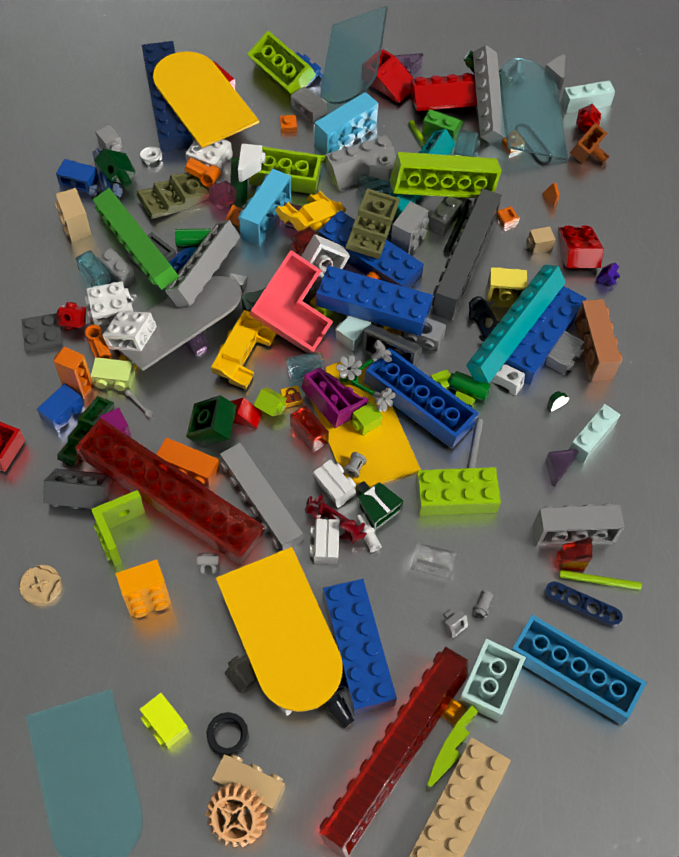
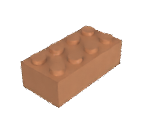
M604 299L582 301L575 319V325L579 339L584 341L582 346L585 348L583 355L590 381H612L620 363H622V354L618 351V339L614 337L613 322L609 319V308L605 305Z

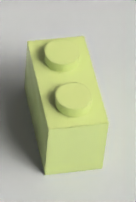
M95 357L90 377L93 386L100 389L131 390L135 370L131 361Z

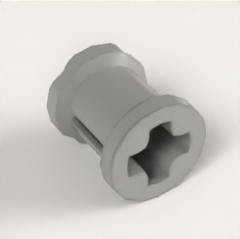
M353 452L348 465L344 466L343 470L349 477L358 478L360 475L359 471L366 464L367 459L362 454Z

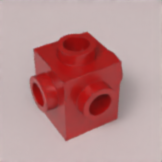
M593 103L579 109L576 120L577 127L586 134L595 123L600 125L601 113Z
M66 302L57 310L56 318L59 320L58 325L71 330L83 327L86 323V307L77 306L75 302Z

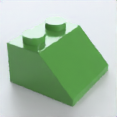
M430 109L423 121L422 134L430 137L434 131L447 129L454 141L464 121Z

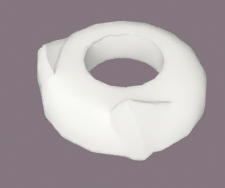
M150 146L140 152V157L149 166L152 162L162 160V152L160 148Z

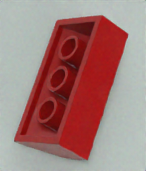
M464 73L463 75L449 74L443 77L434 75L430 78L416 77V79H411L410 98L416 111L477 106L475 75Z

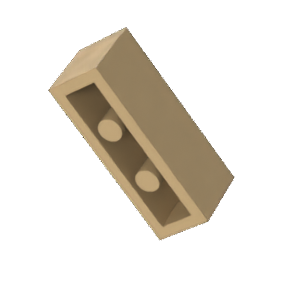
M224 754L212 778L213 784L219 787H226L229 783L235 786L236 783L240 782L242 788L249 784L250 792L257 789L255 796L257 798L263 796L260 804L267 805L266 810L274 813L285 790V783L282 782L283 779L272 773L270 776L262 773L263 769L257 765L251 764L248 766L242 763L243 760L236 755L231 754L229 757Z

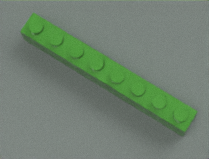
M110 188L93 199L97 205L94 207L95 210L102 216L107 225L111 224L109 228L115 235L119 234L116 237L121 244L126 243L124 247L130 255L134 253L131 257L138 265L142 264L139 267L145 275L150 274L148 279L154 286L158 284L162 290L179 277Z

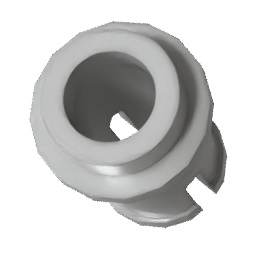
M488 591L480 592L477 604L472 608L474 616L483 619L488 615V607L493 599V594Z

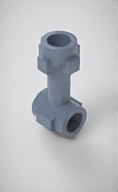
M112 184V192L119 200L123 194L122 186ZM99 185L89 187L90 196L96 198L102 193Z

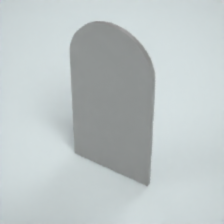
M212 276L211 280L203 287V291L194 299L195 302L189 307H177L170 297L147 311L151 313L157 327L142 351H118L144 371L231 313L242 298L240 285L236 280L229 277Z

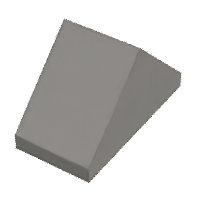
M561 55L547 63L543 74L558 89H562L565 78V55Z

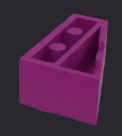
M319 367L304 375L301 389L330 424L337 428L350 421L353 417V412L367 405L368 399L354 393L352 388H346L338 382L337 378Z

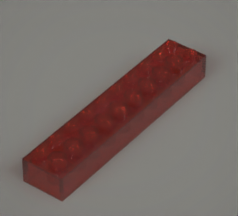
M102 418L96 422L75 447L79 458L128 491L138 490L141 499L240 566L264 535V525Z
M445 647L442 652L439 651L436 654L431 669L427 668L421 677L422 682L420 685L412 689L407 704H402L399 708L397 719L394 723L390 722L384 732L386 735L382 741L378 740L372 749L373 754L369 760L365 759L359 768L360 773L356 779L352 778L346 787L347 792L343 798L339 797L336 800L331 816L325 817L320 824L319 833L323 843L341 857H349L441 718V715L468 677V659L448 647Z

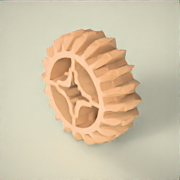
M240 782L236 783L235 786L229 783L226 787H220L218 792L211 796L212 800L207 804L209 809L206 811L205 816L209 817L207 825L213 826L211 833H218L217 840L225 839V845H228L231 841L235 848L239 843L242 847L246 846L248 842L250 844L254 843L256 838L261 836L262 830L267 825L265 821L268 818V814L264 812L267 809V805L260 804L263 796L258 798L255 796L257 789L250 792L249 784L242 788ZM239 810H241V812L239 813V816H237V817L235 818V820H233V817L235 816V813H237Z

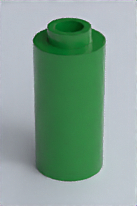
M211 228L175 229L176 247L200 246L211 231Z
M456 371L455 374L451 373L448 379L449 388L482 401L486 400L491 387L490 383L474 381L472 376Z

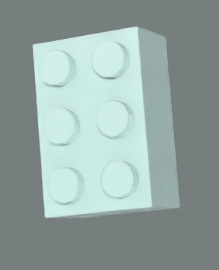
M486 639L458 702L468 708L473 706L479 713L498 722L526 657Z

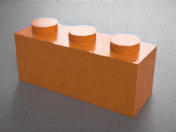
M63 347L54 357V364L61 384L65 383L84 400L93 387L85 356L67 347Z
M167 437L155 455L159 468L164 471L170 470L175 472L181 478L187 477L201 486L206 485L210 487L220 469L218 458Z

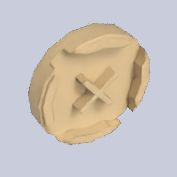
M37 565V567L28 569L22 575L19 583L20 593L24 600L36 606L47 605L54 601L62 588V581L58 572L48 565Z

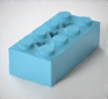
M364 92L316 121L314 146L323 155L348 146L367 132L374 130L377 127L378 102Z
M275 169L266 174L262 185L257 187L255 195L248 200L246 208L239 214V231L241 232L242 240L260 247L279 218L274 210L277 206H285L291 200L290 175Z

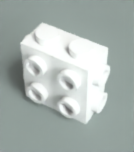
M222 139L201 148L196 140H194L185 153L186 164L190 158H193L208 167L215 165L222 171L226 161L232 157L231 142Z
M123 281L87 288L88 296H85L87 307L91 308L88 311L90 322L94 321V325L100 327L108 326L119 311L133 312L131 302L127 303L130 295L128 288H124Z
M119 311L104 332L103 338L109 349L142 351L157 326L149 312Z

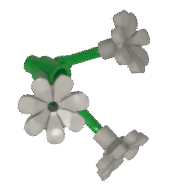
M377 340L374 345L376 352L364 364L361 361L354 362V356H349L348 360L343 356L340 359L342 364H338L336 369L341 371L339 379L341 384H351L371 394L376 399L375 403L378 404L377 410L385 412L387 405L391 407L393 404L391 399L396 396L392 389L386 388L385 391L379 393L357 382L362 370L373 361L376 362L380 358L387 362L392 361L390 357L392 355L391 352L385 350V346L380 340Z

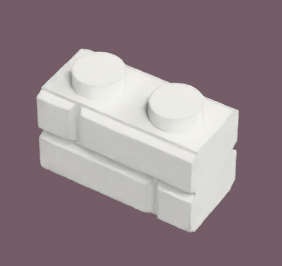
M329 460L312 474L314 480L336 507L339 508L356 495L354 488L356 484L351 477L346 478L344 476V470L339 463L334 464L332 460Z
M316 519L315 526H311V538H314V545H310V557H314V564L337 565L339 520Z

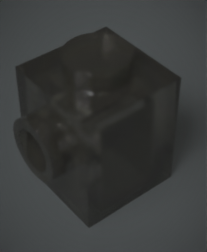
M247 654L241 658L236 656L228 662L229 667L224 674L239 693L257 681Z

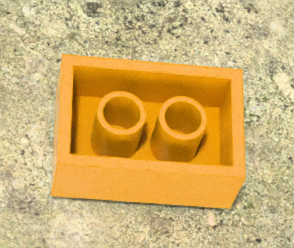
M157 559L115 573L131 618H141L147 615L148 612L163 610L171 604Z

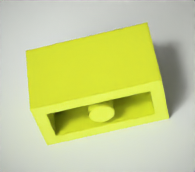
M162 693L140 708L143 715L140 717L141 721L147 729L150 726L156 732L153 736L160 746L164 743L169 748L189 732L187 725Z

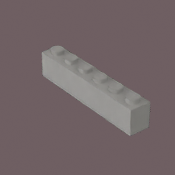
M485 45L473 52L480 137L493 144L505 138L498 56L497 52Z
M230 220L215 224L178 273L179 277L166 289V293L177 307H189L195 302L194 299L203 291L205 284L211 280L213 273L220 268L221 262L227 258L229 251L237 244L236 242L240 235Z
M241 443L220 453L221 462L219 464L223 472H228L232 485L239 488L242 500L248 502L251 506L250 511L252 515L260 519L263 531L269 533L272 537L271 542L273 546L283 551L302 543V531Z

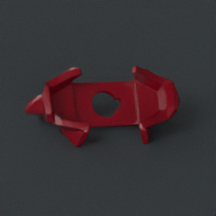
M323 495L317 496L314 501H312V496H309L304 509L305 513L311 514L315 520L322 519V517L337 520L333 515L337 516L340 519L339 527L345 530V533L340 535L339 539L351 541L353 545L356 541L366 537V532L361 533L365 527L364 522L356 526L355 520H349L325 504L324 500H322Z

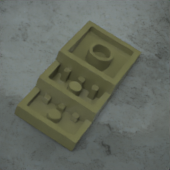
M187 172L170 175L168 181L155 182L153 188L137 190L136 196L149 217L154 219L193 207L214 197L216 193L212 187L204 186L199 178Z
M367 188L346 244V249L380 259L400 198Z

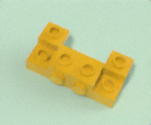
M319 191L315 195L310 194L307 198L310 203L302 206L299 211L289 202L285 206H277L274 211L285 224L291 222L299 233L303 231L308 233L313 230L315 232L318 231L340 210L345 213L347 209L341 202L330 200Z
M246 310L242 312L233 330H229L227 340L224 344H221L218 355L211 366L212 373L229 379L230 384L245 390L254 376V371L243 367L254 345L256 342L270 347L277 333L249 315L250 312Z

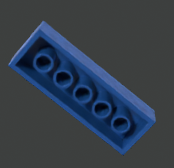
M340 210L318 231V236L339 244L346 249L355 219ZM386 240L380 259L346 249L350 255L346 263L364 275L374 271L381 277L382 281L407 288H412L422 277L424 263Z
M328 265L316 293V306L421 336L431 309L433 295Z
M563 286L504 364L525 373L524 382L531 385L545 365L548 355L564 331L568 332L574 323L582 301H586L587 298Z
M389 347L387 350L392 354L390 355L392 361L387 362L380 358L366 370L363 383L379 393L385 391L386 388H391L392 392L396 394L395 398L391 399L395 407L453 449L475 425L479 413Z
M364 579L324 587L322 597L333 639L341 655L342 674L346 681L345 685L353 716L395 706L397 697Z

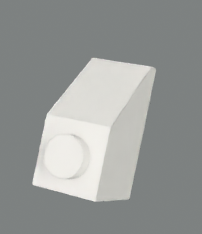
M241 145L238 166L239 182H243L261 170L262 163H265L266 153H263L262 145Z

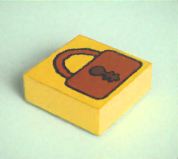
M298 385L280 389V394L287 398L285 402L286 408L303 404Z

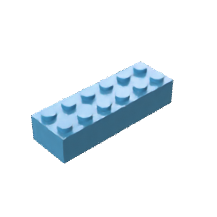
M533 614L512 648V651L526 657L523 666L620 725H623L629 719L647 684L646 681Z

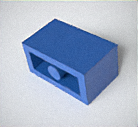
M67 159L63 160L56 172L59 185L72 189L76 188V190L89 193V187L95 185L98 181L96 167Z
M64 383L37 408L40 418L57 431L65 426L74 414L79 413L84 404L81 396Z

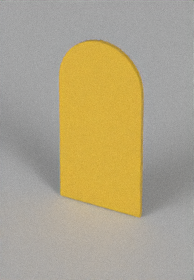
M188 51L177 52L166 56L156 65L153 72L156 88L201 148L259 123L258 118L218 67L205 55Z
M342 363L331 364L323 370L339 380L341 371H338L336 366ZM365 367L362 370L361 375L358 376L357 382L367 387L368 389L374 391L365 383H363L365 372L368 369V367ZM342 384L346 388H352L353 392L360 397H366L368 403L373 402L377 407L376 399L371 394L351 384ZM312 402L336 463H339L344 468V466L348 465L353 452L362 454L367 459L366 464L359 471V477H351L356 487L363 481L370 487L378 482L384 484L415 474L418 470H421L393 406L387 405V410L380 412L383 415L382 425L362 435L359 430L356 431L354 429L352 419L334 428Z
M293 547L216 577L259 685L267 698L277 706L295 712L317 709L325 704L339 687L343 669L342 659Z

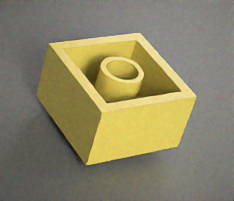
M491 267L486 286V301L495 300V303L491 305L492 307L511 308L527 287V270Z

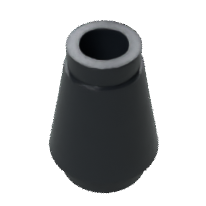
M337 694L325 703L326 711L344 728L355 721L344 697L341 698Z

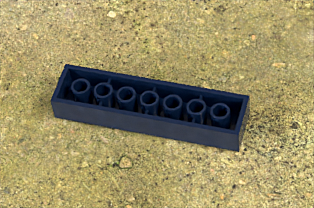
M173 41L143 44L141 46L161 152L189 149L193 143L192 135L158 91L153 79L156 65L166 56L175 53Z

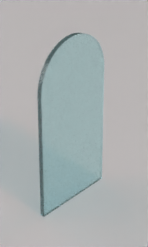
M387 6L333 24L321 83V94L328 103L343 104L363 94L375 80L380 61Z
M515 58L507 61L500 70V85L508 148L566 161L568 156L555 80L545 68L531 60Z
M112 689L26 716L51 835L58 853L61 857H127L139 840L143 815Z

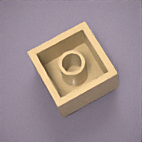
M76 188L55 194L57 201L54 203L57 212H60L57 213L62 225H65L63 226L65 235L70 236L72 242L92 236L87 215Z

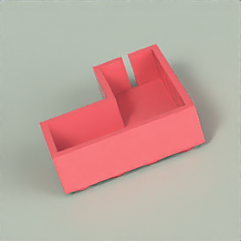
M290 250L249 315L311 355L333 321L302 301L322 270Z

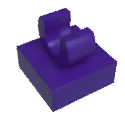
M614 262L603 267L596 280L600 284L607 282L609 286L615 285L616 281L614 280L620 278L617 272L619 266Z

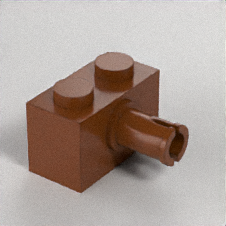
M595 123L574 146L570 154L581 164L589 155H593L604 164L610 155L599 147V143L608 133Z

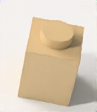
M550 226L530 230L526 243L528 248L531 249L532 254L552 251L555 237Z

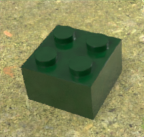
M221 395L194 403L186 437L201 447L229 440L237 405Z

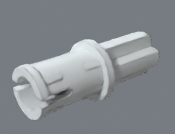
M365 514L357 515L354 519L357 526L363 522L365 523L361 533H367L364 540L370 552L378 551L382 545L374 533L375 529L371 527Z

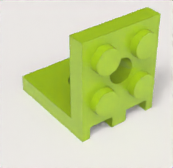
M138 490L91 509L96 520V524H93L107 560H112L114 566L121 564L122 560L109 529L145 514Z

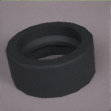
M231 712L220 713L208 724L206 732L207 742L215 754L223 757L224 754L230 757L231 754L237 756L243 752L248 744L249 734L247 724L242 717ZM225 722L236 724L241 732L239 742L230 748L221 747L215 740L216 729Z

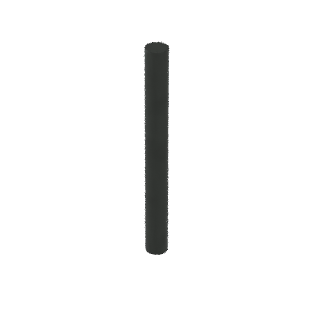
M470 199L465 201L443 251L446 254L450 253L471 207L472 201Z

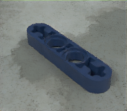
M553 581L548 583L544 590V595L550 602L606 627L615 628L622 621L623 616L619 609L559 582ZM553 588L557 589L555 596L551 594ZM565 592L566 595H565L564 599L562 600L561 597L563 596V593ZM568 597H577L579 603L577 605L570 604ZM589 604L595 605L598 608V613H590L587 606ZM603 609H604V610H605V612L603 613L604 615H603L602 617H600V614L602 613V611H603ZM611 614H614V615H615V616H614L615 620H614L613 622L610 621V617H609V616H610Z

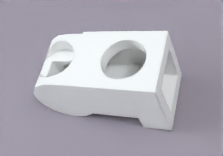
M504 364L491 382L509 389V393L516 396L524 385L525 373Z

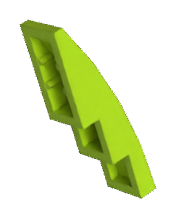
M473 706L457 722L445 740L432 767L425 788L428 792L459 761L461 754L457 749L470 734L465 727L478 713Z

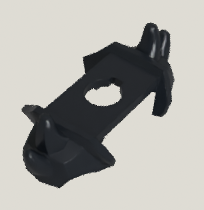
M476 296L469 302V319H477L485 337L479 335V339L484 342L500 321H497L490 307L495 303V300L488 302L484 298ZM487 317L493 321L492 326L486 328L484 325Z

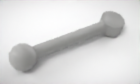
M125 390V396L130 397L145 412L147 418H151L153 416L152 411L147 410L132 395L131 390Z

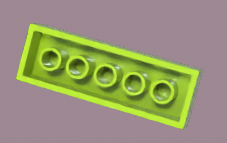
M397 152L390 183L394 194L475 198L476 194L480 195L482 188L495 192L502 170L497 158Z

